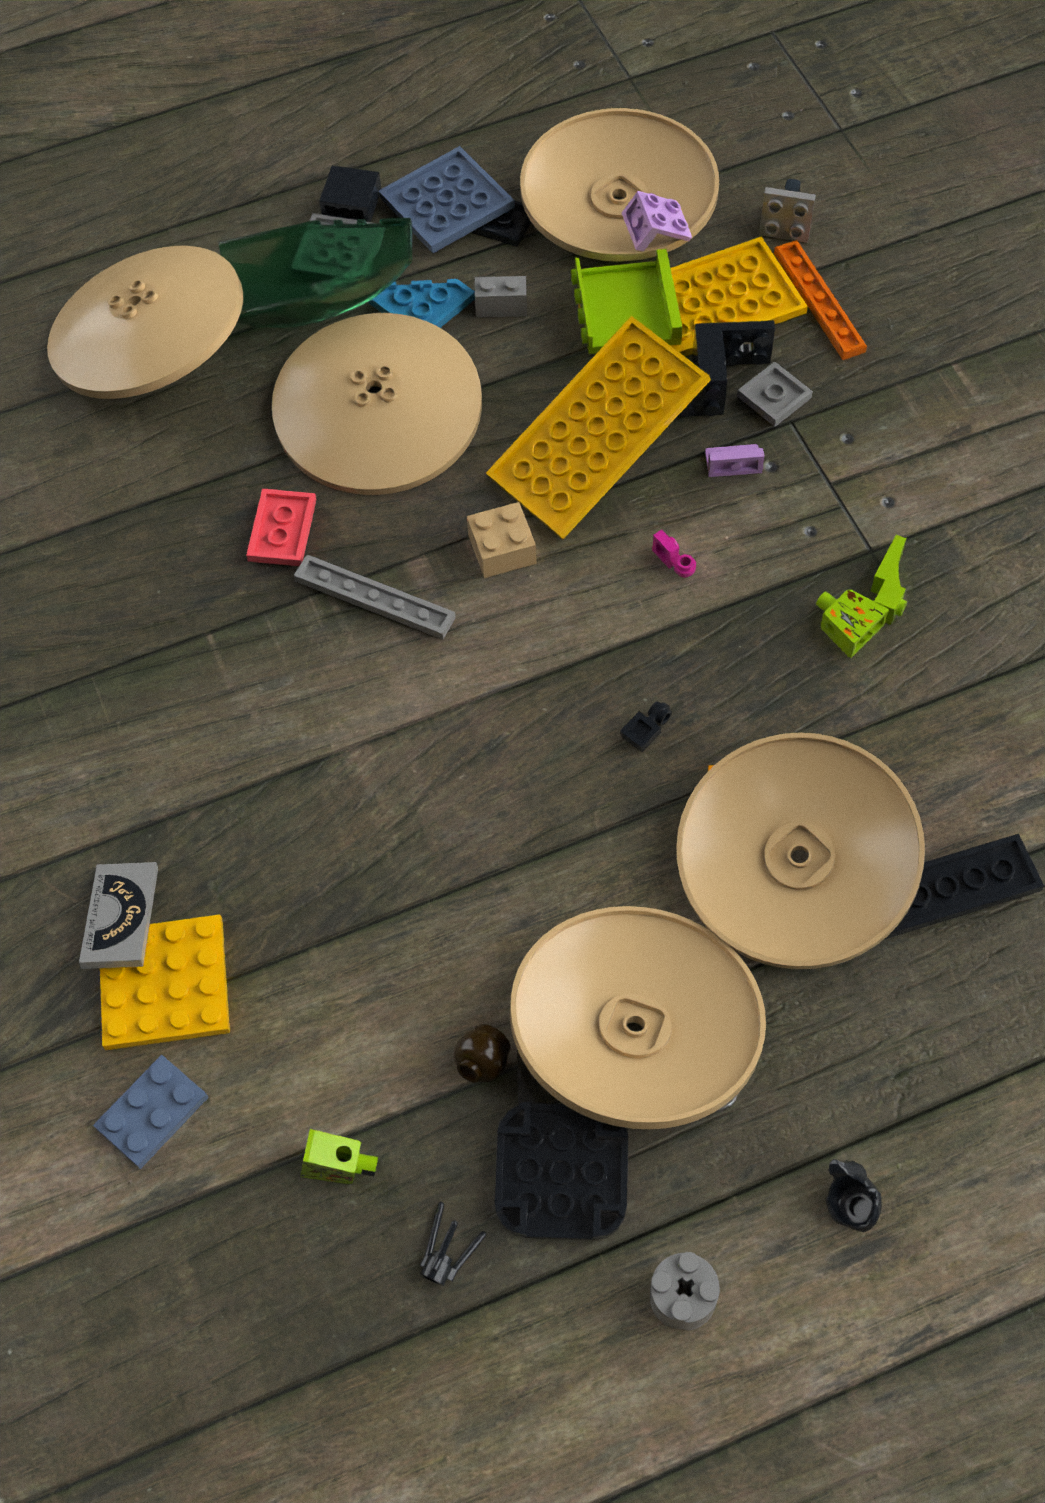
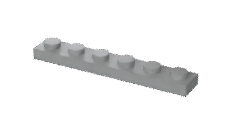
M306 555L294 574L295 582L442 640L456 618L454 611L310 555Z

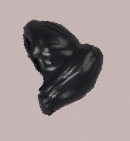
M833 1159L829 1163L828 1169L830 1175L833 1176V1181L829 1187L828 1196L825 1199L831 1218L837 1224L859 1232H866L872 1229L881 1214L882 1198L880 1192L867 1177L863 1165L855 1161L845 1160L841 1162Z

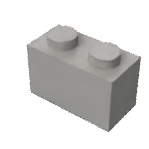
M526 276L475 277L476 318L527 316Z

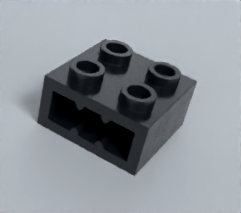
M332 165L319 200L321 214L371 222L379 199V190L381 189L380 173Z

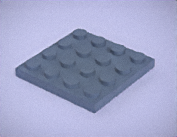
M460 146L379 190L380 199L432 253L437 252L515 208L514 199Z

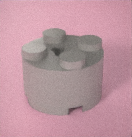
M692 1252L678 1253L664 1259L655 1269L650 1287V1304L656 1317L663 1324L671 1328L694 1330L704 1325L713 1315L719 1298L720 1286L717 1274L706 1260ZM679 1287L689 1288L691 1290L690 1297L685 1293L679 1296Z

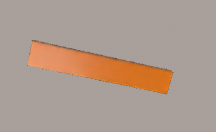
M795 240L774 247L775 257L841 359L846 360L865 353L867 345L799 242Z

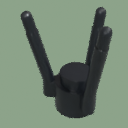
M443 1202L438 1203L426 1252L420 1264L423 1267L420 1275L440 1286H444L446 1280L453 1282L458 1270L487 1235L485 1231H482L454 1265L451 1266L450 1264L453 1259L445 1254L458 1225V1222L453 1220L439 1251H434L433 1253L444 1209Z

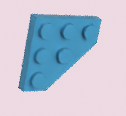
M447 279V283H432V280L411 281L409 285H396V282H385L368 296V302L381 313L412 316L441 328L475 300V291L458 279Z

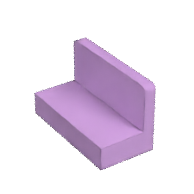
M757 444L705 449L709 477L762 473L764 451Z

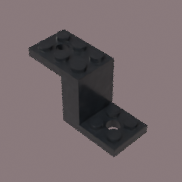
M774 320L695 324L692 362L710 376L711 381L677 417L724 415L728 381L726 365L771 363L775 334Z

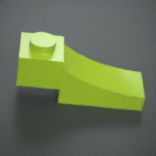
M897 534L874 576L871 592L878 594L874 602L889 609L885 622L889 625L892 624L896 615L902 616L907 601L903 600L906 588L901 587L899 580V561L907 538Z

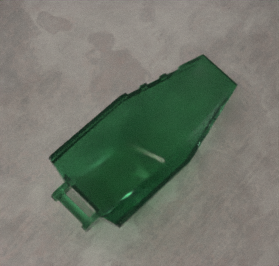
M411 218L380 219V223L368 224L365 219H357V224H344L342 220H334V224L321 225L319 220H313L218 242L220 255L230 262L242 284L243 305L237 323L271 328L304 326L337 317L367 303L387 289L412 263Z

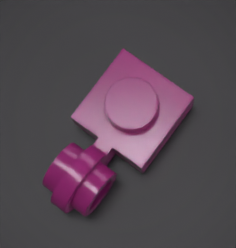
M663 530L653 535L652 551L669 569L674 567V571L683 578L694 574L696 571V561L690 555H679V545L673 537H669Z

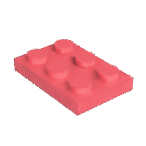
M262 489L246 554L248 562L290 566L301 565L316 504L315 493Z

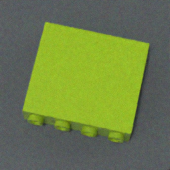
M667 249L656 250V261L581 269L579 258H575V269H571L572 285H577V289H574L575 304H580L581 307L577 309L578 322L584 325V328H581L582 344H587L588 354H596L631 316L669 345L681 344L682 322Z

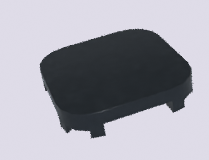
M531 1101L519 1103V1105L509 1110L503 1119L500 1120L497 1131L494 1202L497 1217L503 1227L516 1236L538 1239L599 1240L605 1239L617 1232L625 1219L627 1209L629 1138L627 1128L596 1121L563 1104H533Z

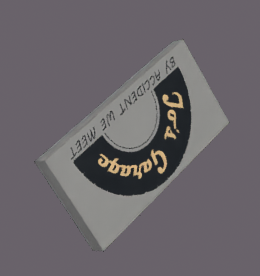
M156 862L98 864L96 866L79 959L81 969L143 966L158 874Z

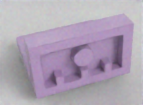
M637 191L622 212L636 250L644 252L657 233L685 241H690L692 238L681 206L674 199H666L652 193L648 194Z

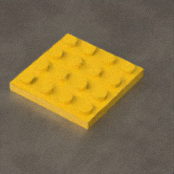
M220 914L150 924L142 967L100 968L102 1046L105 1050L230 1033L223 921Z

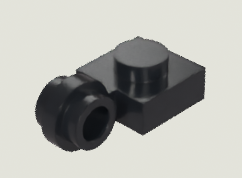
M655 702L648 711L649 717L638 711L620 730V736L643 753L661 734V727L657 724L664 725L672 715V711L669 710L670 706L665 702Z

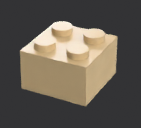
M520 502L467 516L468 536L484 578L537 564L536 544Z

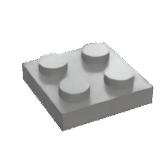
M773 362L739 388L737 397L775 427L812 398L813 391L779 364Z

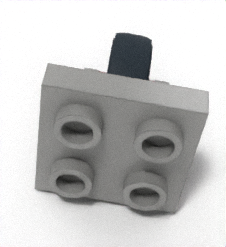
M787 179L785 190L766 187L759 235L808 243L816 195L800 192L801 183L800 180Z

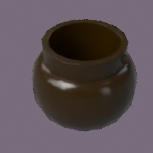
M487 1024L476 1025L475 1030H471L463 1035L455 1046L454 1060L459 1074L472 1083L493 1081L504 1071L511 1045L506 1036L495 1027Z

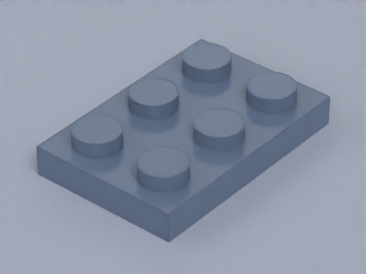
M161 1055L93 1126L141 1169L209 1097L200 1087Z

